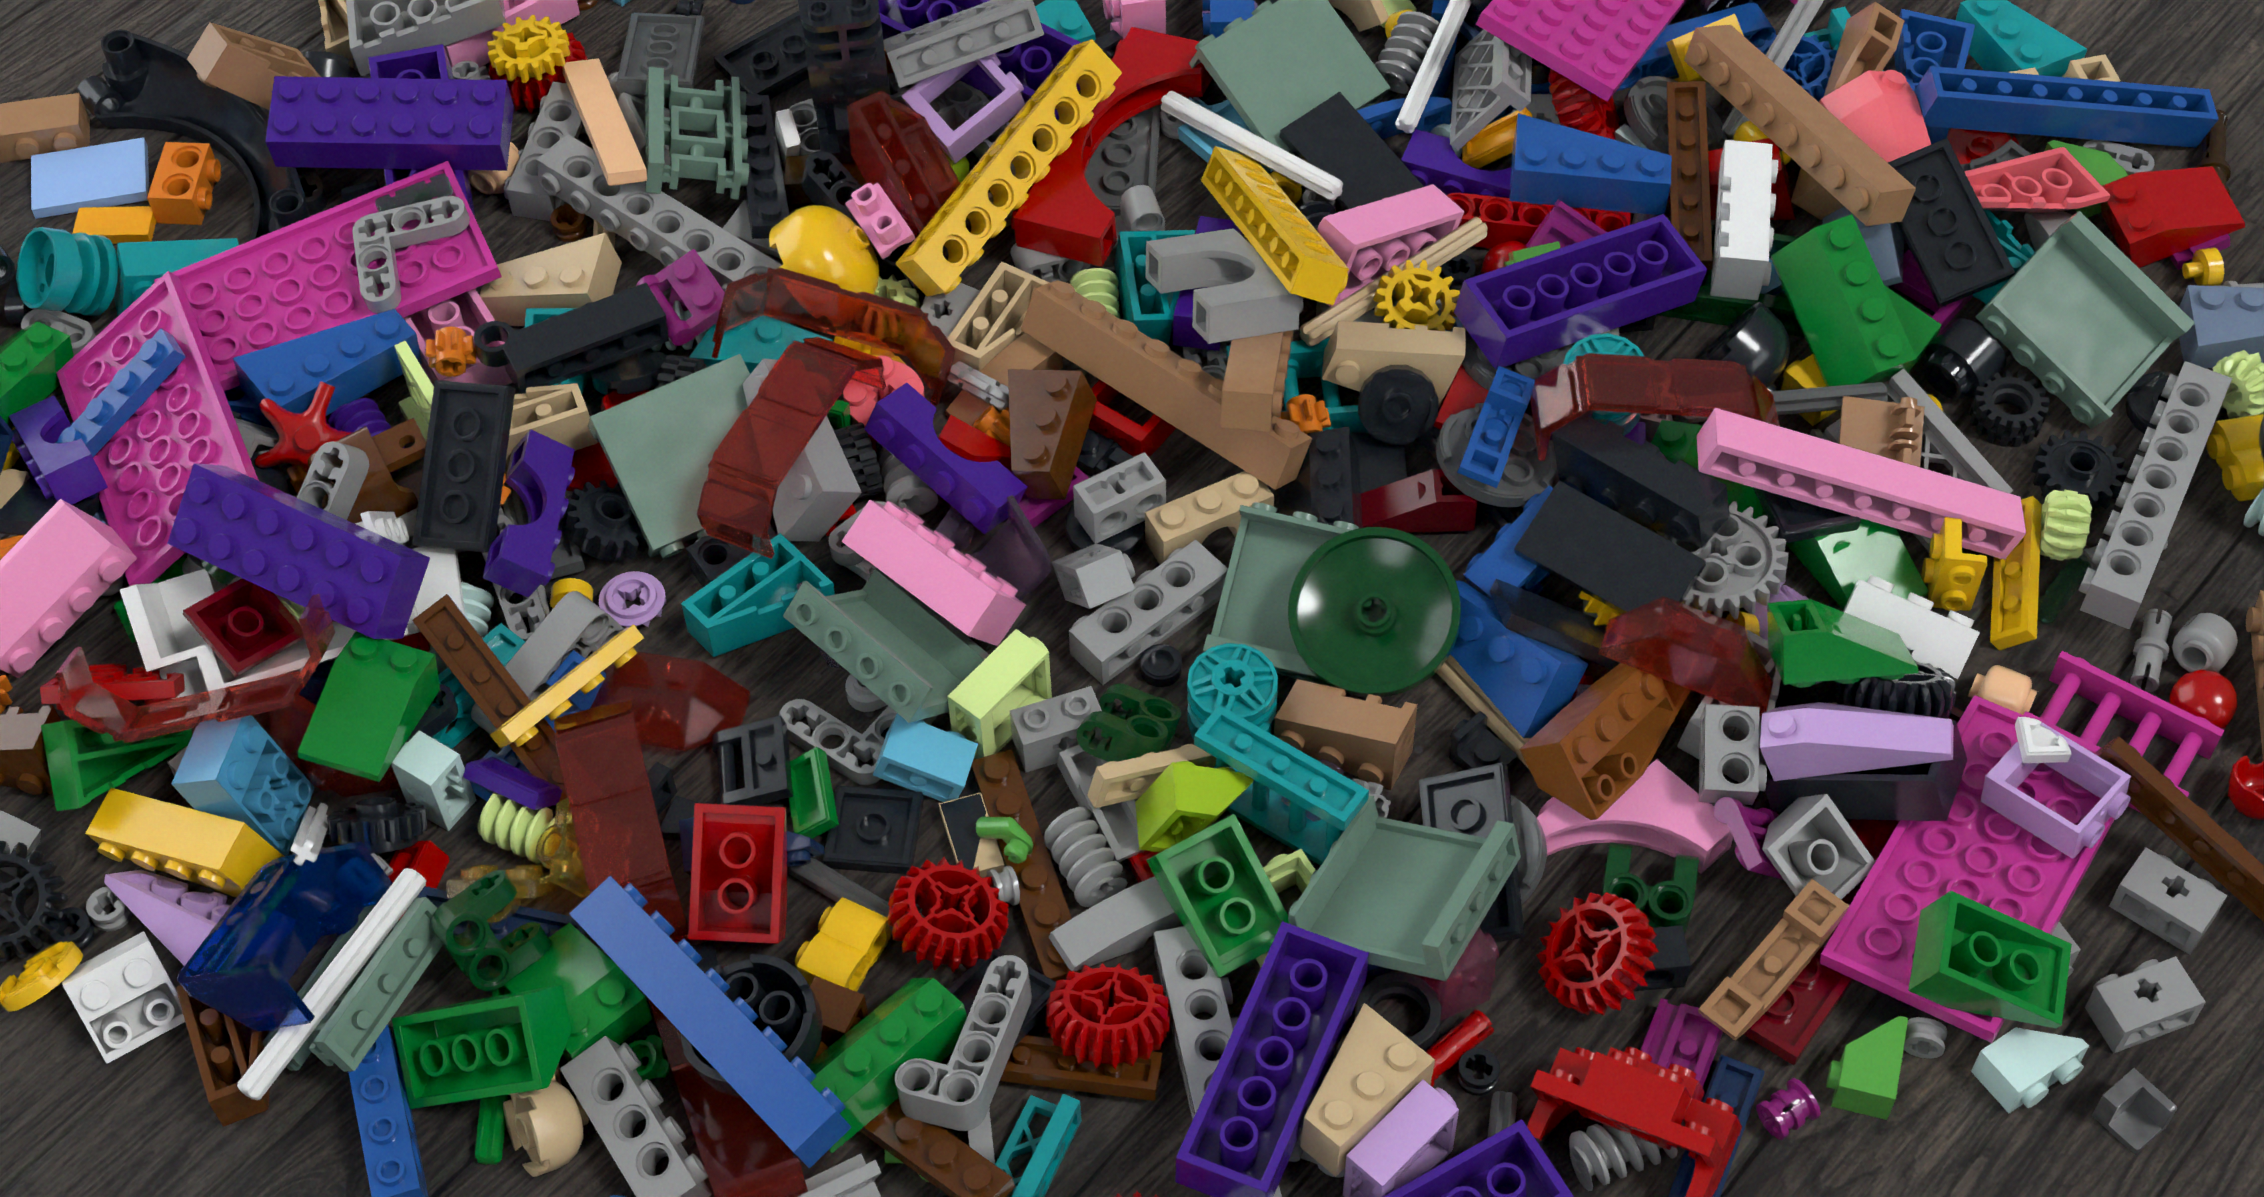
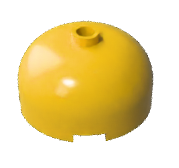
M806 206L794 211L771 229L769 245L773 249L777 248L783 265L778 268L781 276L795 296L815 315L819 316L824 312L832 317L834 324L843 323L865 307L874 295L879 281V265L876 254L866 233L844 213L827 206Z

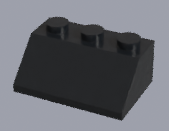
M1349 427L1308 433L1307 435L1312 440L1297 478L1279 488L1280 514L1293 516V512H1304L1316 516L1319 523L1333 525L1334 521H1344L1363 528L1359 454Z

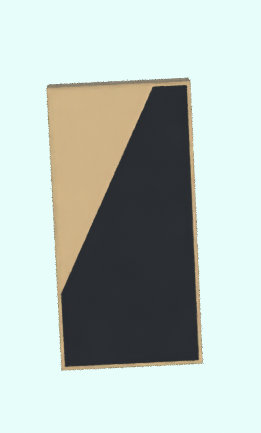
M981 792L939 803L940 814L956 864L962 859L966 869L972 870L979 866V876L982 878L986 877L987 871L991 869L1001 873L1005 866L997 840L980 838L976 833L977 820L982 816L989 817Z

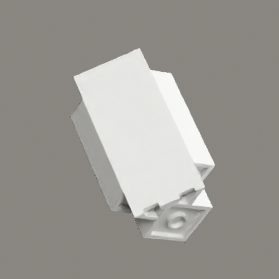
M367 511L360 514L362 522L356 523V525L405 546L404 542L409 541L407 527L401 517L396 519L395 512ZM431 547L412 549L430 557V561L403 637L421 632L412 620L446 594L451 597L465 615L457 550ZM204 568L160 583L136 584L120 589L146 672L160 670L161 679H167L166 673H183L185 691L176 698H172V702L186 700L187 706L336 659L355 633V630L329 619L331 626L329 629H325L318 623H315L313 625L317 636L315 639L307 636L235 677L183 616V610L241 578L237 576L229 584L224 585L216 581ZM276 595L280 601L283 600L289 604L288 599Z

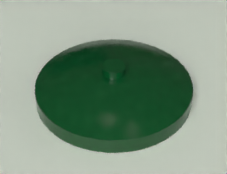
M1366 527L1354 529L1333 537L1308 557L1297 573L1291 588L1288 602V621L1292 639L1299 655L1319 679L1329 686L1345 689L1347 694L1367 697L1369 694L1387 697L1404 693L1419 686L1442 667L1452 652L1458 638L1461 623V603L1458 587L1450 568L1430 545L1414 535L1401 530L1385 527Z

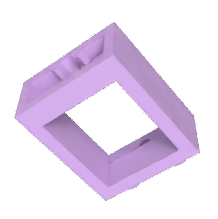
M995 53L920 80L902 95L911 115L954 163H957L1018 114L1025 105L1021 92L1024 90L1023 85L1011 71L1006 75L998 67L1001 65V62ZM978 64L1003 92L953 131L929 103Z
M2041 722L2040 725L2051 730L2057 736L2061 735L2066 740L2072 754L2068 762L2044 764L2100 797L2101 800L2078 825H2075L2018 790L2017 787L2039 763H2023L2017 741L1985 776L1981 802L2074 859L2084 846L2092 848L2097 843L2105 829L2104 824L2110 817L2116 820L2126 810L2131 799L2127 795L2131 776Z
M1422 1080L1346 1155L1343 1196L1383 1197L1437 1167L1453 1150L1459 1113L1453 1098L1443 1089L1438 1087L1434 1089L1425 1080Z

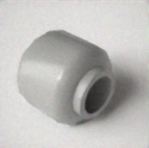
M2199 613L2190 617L2174 637L2172 645L2173 655L2179 665L2188 672L2200 669L2219 672L2236 651L2238 639L2232 625L2223 617L2213 613Z

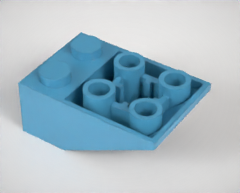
M247 709L202 713L171 783L195 810L244 822L286 858L315 788Z

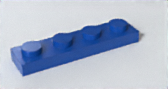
M160 328L151 339L141 346L140 351L134 358L115 374L113 380L98 397L88 403L85 411L74 423L62 431L55 443H66L82 439L92 457H94L186 358L173 335Z

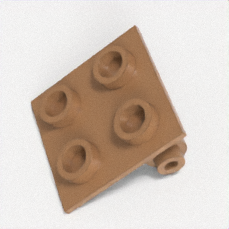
M1843 396L1838 444L1920 467L1925 407L1918 406L1917 399L1913 397H1903L1900 399V403Z

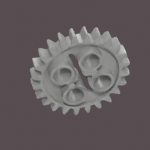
M1733 501L1729 506L1730 517L1702 548L1657 531L1658 535L1706 560L1705 568L1682 602V612L1685 613L1694 606L1698 608V618H1702L1707 610L1714 612L1716 620L1721 619L1723 611H1729L1734 619H1738L1739 608L1743 607L1746 611L1753 614L1755 613L1756 601L1767 606L1770 594L1778 595L1780 582H1785L1788 553L1785 552L1786 540L1777 538L1778 526L1767 528L1768 517L1766 515L1760 516L1757 519L1752 518L1753 507L1751 506L1742 513L1738 512L1737 502Z

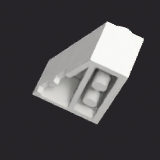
M1871 574L1867 582L1858 578L1843 612L1898 633L1915 661L1923 664L1930 663L1933 667L1941 668L1958 679L1980 634L1979 631L1971 628L1974 620L1950 610L1947 617L1933 612L1931 609L1934 602L1911 592L1907 600L1891 593L1894 587L1893 584Z

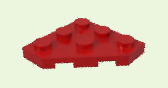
M118 663L74 665L40 687L41 704H56L57 710L81 709L84 707V702H100L101 708H120L128 706V700H145L146 706L172 704V698H176L185 691L184 674L176 672L166 673L167 679H161L160 670L146 672L144 667L133 668V674L127 673L126 665Z

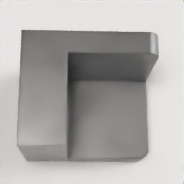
M2133 1068L2103 1094L2092 1116L2125 1147L2136 1154L2167 1127L2177 1110V1106Z

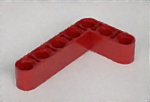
M1451 193L1446 195L1464 210L1458 227L1474 217H1478L1483 223H1486L1488 227L1487 236L1473 246L1493 248L1497 244L1513 240L1527 244L1546 215L1555 206L1509 201V198L1468 193ZM1571 207L1607 233L1630 225L1631 213Z

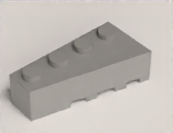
M346 0L350 50L360 76L370 73L368 57L440 44L446 46L506 23L503 0Z
M762 359L742 385L778 534L781 533L788 541L819 542L862 492L803 362Z

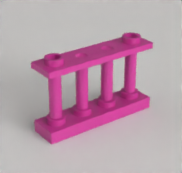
M2064 651L2060 653L2049 681L2059 686L2040 717L2027 711L2023 714L2026 717L2037 719L2050 727L2075 736L2057 727L2056 724L2076 693L2099 705L2082 735L2077 737L2079 739L2097 745L2116 713L2139 725L2129 745L2133 746L2141 756L2145 753L2155 733L2179 744L2180 746L2166 769L2164 776L2168 777L2175 787L2187 797L2189 792L2179 788L2178 785L2196 753L2210 760L2224 732L2223 729L2213 725L2207 719L2188 713L2091 665L2086 660L2074 657ZM2129 802L2128 807L2140 812Z

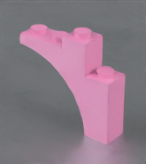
M1657 759L1596 820L1586 818L1554 797L1543 805L1537 817L1545 834L1547 856L1571 847L1593 843L1613 842L1631 844L1663 852L1674 858L1676 853L1699 857L1698 872L1700 874L1730 849L1733 840L1728 825L1719 822L1715 818L1714 806L1709 802H1699V794Z

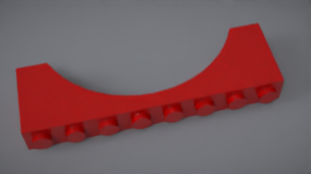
M1131 27L1125 39L1118 42L1115 55L1111 60L1122 72L1113 83L1115 90L1107 99L1097 103L1092 110L1094 113L1093 118L1084 127L1077 129L1070 137L1072 143L1069 148L1052 159L1048 164L1051 167L1048 174L1039 182L1032 184L1027 191L1029 195L1027 200L1018 209L1013 211L1011 227L1015 229L1016 245L1018 247L1100 267L1104 265L1117 242L1115 213L1106 207L1089 187L1085 178L1089 161L1097 147L1110 132L1136 114L1162 104L1161 98L1169 91H1174L1186 98L1203 96L1213 78L1202 63L1193 68L1189 65V62L1197 52L1195 46L1200 41Z

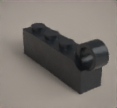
M647 283L624 289L617 294L595 302H589L582 307L558 316L549 317L542 322L520 330L513 331L512 327L505 322L490 321L479 326L474 333V343L479 361L489 367L505 366L506 372L519 394H525L528 387L551 386L669 341L666 314ZM494 341L505 342L504 344L498 347L486 346L487 344Z

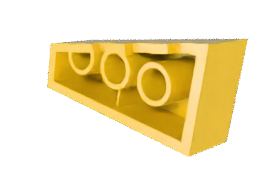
M111 788L108 791L85 833L100 845L97 849L98 852L112 860L122 862L123 858H126L147 870L155 871L157 869L180 879L194 882L266 908L291 862L244 822Z

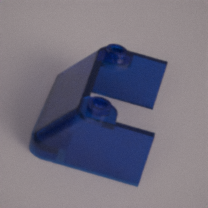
M361 841L320 849L317 860L314 863L306 859L302 866L297 865L294 862L295 854L274 859L260 868L178 974L177 981L188 995L255 1031H273L278 1028L311 1023L315 1016L289 985L288 981L321 936L334 933L341 935L350 931L358 923V915L364 907L376 905L393 884Z

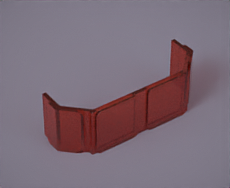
M768 268V271L762 275L751 274L727 284L712 342H715L712 358H718L725 331L765 315L907 356L931 389L928 401L934 406L938 405L951 371L956 350L941 329L931 324L928 320L929 314L923 312L920 308L866 292L855 293L841 289L835 283L783 268Z
M820 337L803 339L804 343L794 340L785 349L759 387L758 393L751 404L738 417L714 452L713 459L708 464V476L702 488L697 510L699 522L706 530L707 535L772 559L775 553L768 535V528L779 485L850 380L880 390L885 389L886 383L883 375L884 365L882 358Z
M1588 353L1583 356H1576L1575 360L1568 365H1559L1536 379L1531 396L1539 461H1545L1551 433L1589 410L1709 417L1713 410L1718 408L1780 426L1771 391L1755 375L1751 378L1747 374L1745 365L1732 361L1680 358L1663 361L1653 360L1646 356Z
M313 595L299 619L310 654L300 671L139 707L95 684L92 680L82 647H77L56 672L59 683L58 696L64 714L95 732L101 734L109 733L113 736L114 742L123 740L124 743L191 729L198 726L200 722L214 719L217 722H223L288 707L296 701L301 689L307 684L335 634L328 611H324L320 595Z
M632 697L555 718L554 729L556 736L554 738L590 894L609 876L622 888L630 882L648 901L642 909L649 916L657 910L675 929L669 937L674 942L681 941L683 938L687 939L689 923L685 917L671 873L636 725L642 723Z
M649 999L714 1197H798L807 1193L808 1189L798 1157H793L791 1149L743 1098L722 1093L710 1086L699 1076L683 1053L681 1032Z

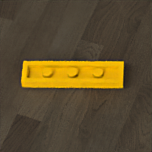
M2034 496L2021 500L2026 529L2025 536L2005 560L1994 557L1990 643L1999 651L2037 639L2042 504Z
M634 624L620 631L492 732L490 736L500 748L512 742L517 747H520L539 732L534 725L546 715L552 721L570 708L572 704L568 698L580 689L585 695L605 679L601 674L604 669L612 663L616 668H619L637 654L633 646L644 639L643 635Z

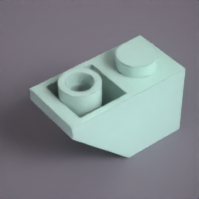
M2015 1027L1980 1051L1971 1072L2008 1113H2011L2023 1104L2027 1108L2037 1104L2049 1092L2048 1087L2058 1080L2064 1085L2074 1079L2084 1068L2081 1061L2089 1045L2080 1038Z

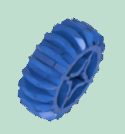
M1772 32L1769 40L1759 38L1756 47L1766 55L1777 35ZM1817 34L1809 38L1803 35L1784 66L1783 71L1819 102L1824 96L1837 50H1831L1829 41L1819 42Z

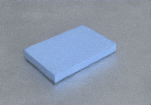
M145 138L31 155V210L35 219L78 212V209L82 207H111L148 201L149 166L148 146Z

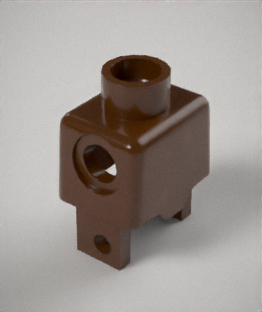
M414 418L375 436H371L367 426L335 441L360 448L369 459L368 473L347 521L354 524L362 522L360 514L367 511L395 512L396 518L418 508L423 469L395 482L390 472L425 456L426 441ZM414 442V445L410 448H403L407 443ZM316 452L311 454L308 458L309 468L312 464ZM328 494L322 500L323 509L328 504Z

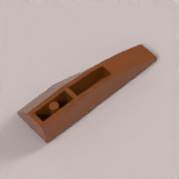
M1694 617L1686 618L1597 680L1563 708L1519 749L1538 788L1586 818L1596 820L1644 774L1711 655L1706 639L1701 633Z

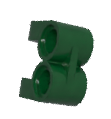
M1113 684L1106 689L1098 701L1102 711L1089 714L1077 730L1076 738L1078 744L1085 752L1107 762H1119L1141 757L1150 752L1159 753L1170 750L1181 711L1177 705L1167 699L1155 697L1125 684ZM1115 699L1122 701L1121 705L1124 709L1122 712L1115 709ZM1095 727L1102 729L1101 736L1104 737L1102 740L1095 738L1096 732L1093 730Z
M1609 842L1601 896L1608 892L1615 894L1619 898L1628 899L1636 905V909L1646 914L1647 919L1650 920L1648 925L1652 928L1683 925L1685 934L1694 905L1699 857L1676 853L1671 881H1663L1652 887L1645 885L1644 881L1638 876L1629 873L1632 846ZM1668 908L1670 910H1673L1676 914H1668L1663 912L1661 909ZM1609 925L1605 927L1612 931L1618 928L1619 926Z
M495 870L475 881L449 901L443 903L435 911L432 918V928L435 935L448 950L458 969L478 989L484 991H492L504 986L509 980L540 959L551 946L549 937L538 922L523 924L500 941H498L490 929L487 919L506 907L517 894L516 887L503 870ZM469 920L468 926L463 933L453 935L455 927L460 922ZM492 955L490 963L486 967L477 969V965L483 957Z

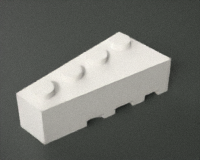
M1725 140L1719 169L1710 296L1758 300L1761 287L1769 286L1771 276L1769 251L1771 252L1774 228H1770V217L1774 216L1776 194L1771 193V183H1776L1778 173V160H1772L1773 144Z

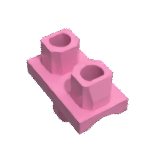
M878 182L874 185L867 183L852 193V199L845 203L847 209L866 233L882 259L888 257L897 247L916 239L914 233Z

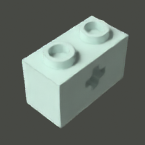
M420 730L409 742H405L391 764L406 802L424 805L427 819L447 831L457 823L476 801L470 781L463 778L465 768L460 754Z

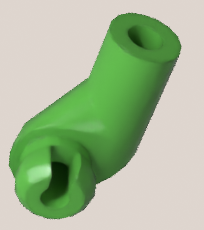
M982 816L977 820V835L980 838L1002 839L1007 844L1004 848V855L1009 856V861L1022 863L1026 860L1027 855L1032 853V838L1015 819L1011 817Z

